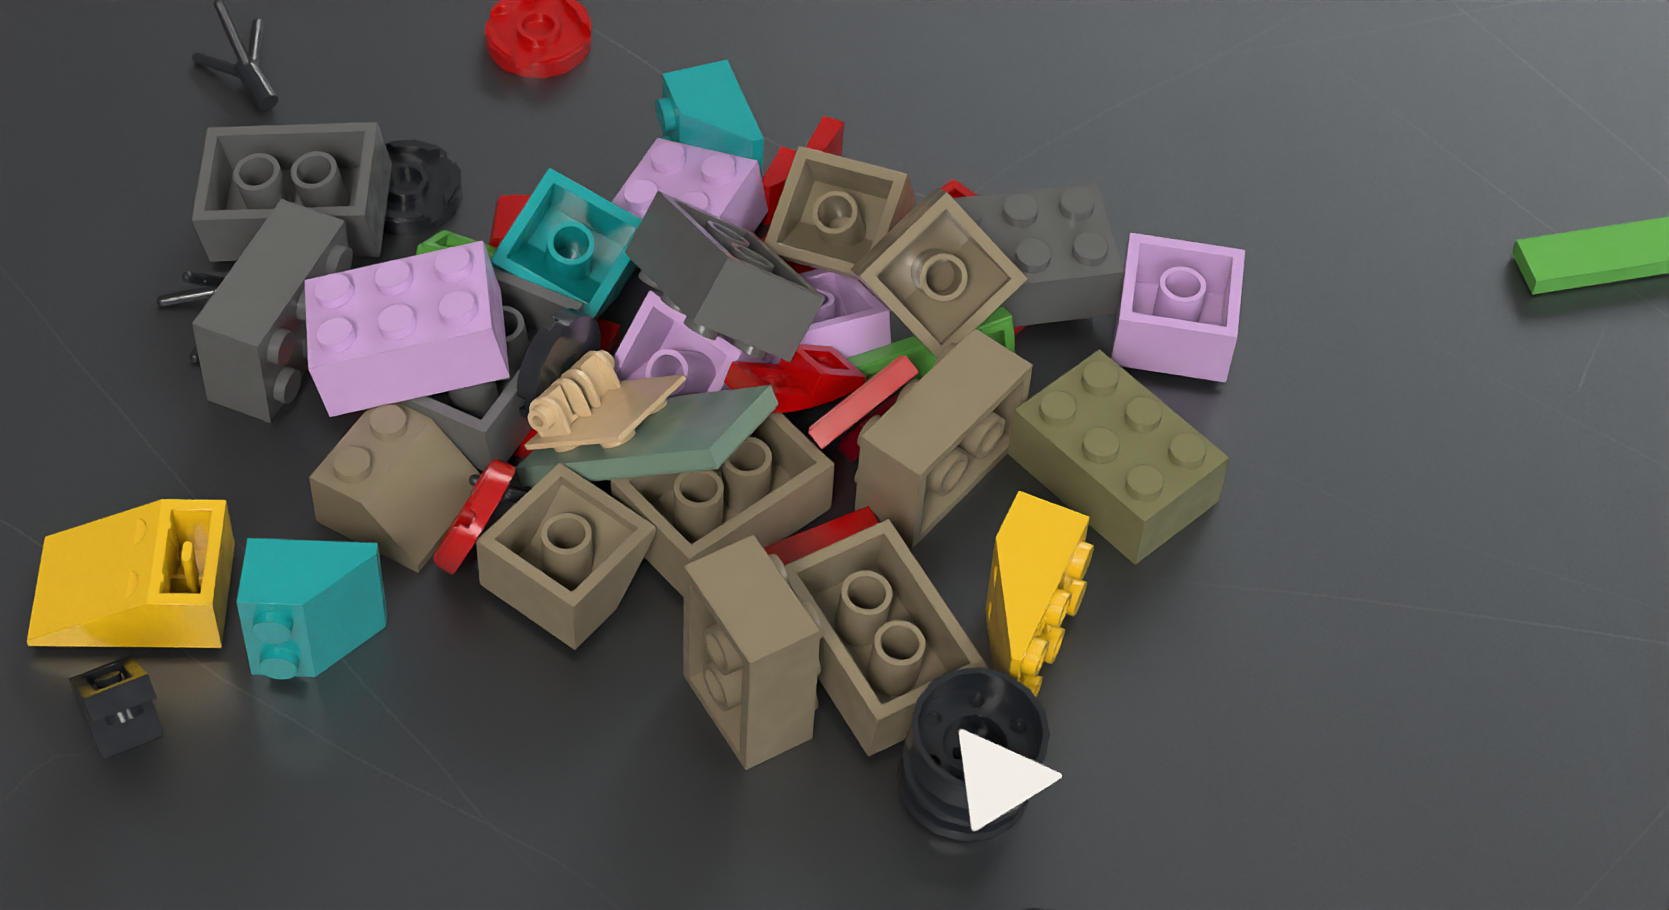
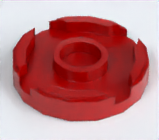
M501 0L491 9L490 18L487 23L485 22V46L491 59L505 71L530 78L557 76L565 74L580 65L591 51L592 21L586 8L577 0Z
M498 458L489 462L472 488L471 494L458 516L454 518L439 544L433 558L436 566L450 575L456 572L508 487L516 470L514 466Z

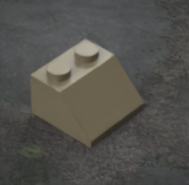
M798 146L764 243L783 260L858 279L850 269L914 207L916 198L907 173Z
M936 187L850 269L936 358H938L947 345L950 343L957 345L974 328H977L1027 280V277L946 191Z
M396 402L367 409L310 475L309 480L316 522L356 542L378 543L380 554L419 573L436 552L454 518L458 516L470 496L474 486L470 485L469 477L473 474L480 476L481 474L432 418Z
M559 462L476 540L480 585L576 650L617 609L656 535V526Z

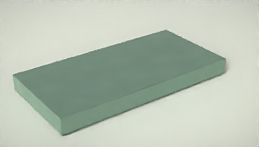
M771 385L667 397V405L660 411L648 415L635 428L636 433L634 437L622 445L613 448H602L600 444L581 445L573 450L560 453L556 452L554 448L535 449L515 467V471L522 486L530 488L534 487L559 462L589 482L718 469L776 409L775 407L778 405Z

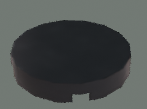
M397 140L385 143L392 162L383 232L395 236L419 235L439 228L455 215L462 201V179L459 166L456 162L453 163L447 158L446 151L434 144L419 140Z
M573 308L559 310L551 317L557 321L551 330L542 327L539 333H536L522 360L517 379V396L525 399V404L519 407L521 416L528 420L529 406L534 399L539 397L564 372L571 369L588 351L600 350L601 332L598 321L590 315Z

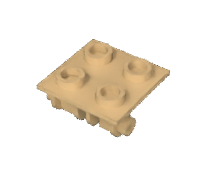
M604 350L588 351L571 369L564 372L560 378L554 381L549 388L531 402L528 422L538 433L525 444L527 450L554 448L556 452L560 453L573 450L581 445L600 444L602 448H613L622 445L634 437L636 433L635 428L648 415L660 411L667 405V397L686 378L684 374L619 381L614 371L615 361L608 352Z

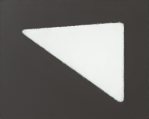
M959 730L970 821L973 831L982 828L1062 777V774L968 731Z

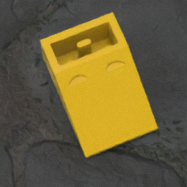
M1018 491L995 539L985 614L992 669L1010 675L1029 688L1037 698L1043 677L1038 675L1043 662L1050 664L1054 662L1065 633V629L1060 627L1065 615L1068 614L1074 617L1082 602L1087 582L1082 579L1089 566L1094 545L1085 542L1089 516Z
M161 499L46 536L27 636L28 646L222 648L235 547L226 500Z

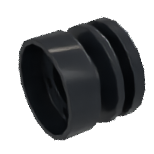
M983 667L955 669L933 680L916 701L896 772L900 798L914 819L937 835L962 842L990 839L1012 827L1026 809L1029 798L977 831H973L970 821L959 730L968 731L1042 765L1050 737L1045 710L1032 691L1010 675Z

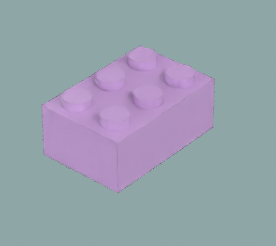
M483 241L304 280L308 369L330 417L510 378L501 289Z

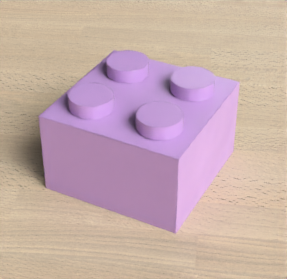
M661 138L656 139L612 201L615 205L643 219L657 191H660L753 233L768 212L757 160Z
M1130 233L1123 265L1125 274L1116 313L1111 359L1122 367L1226 382L1238 336L1245 250Z

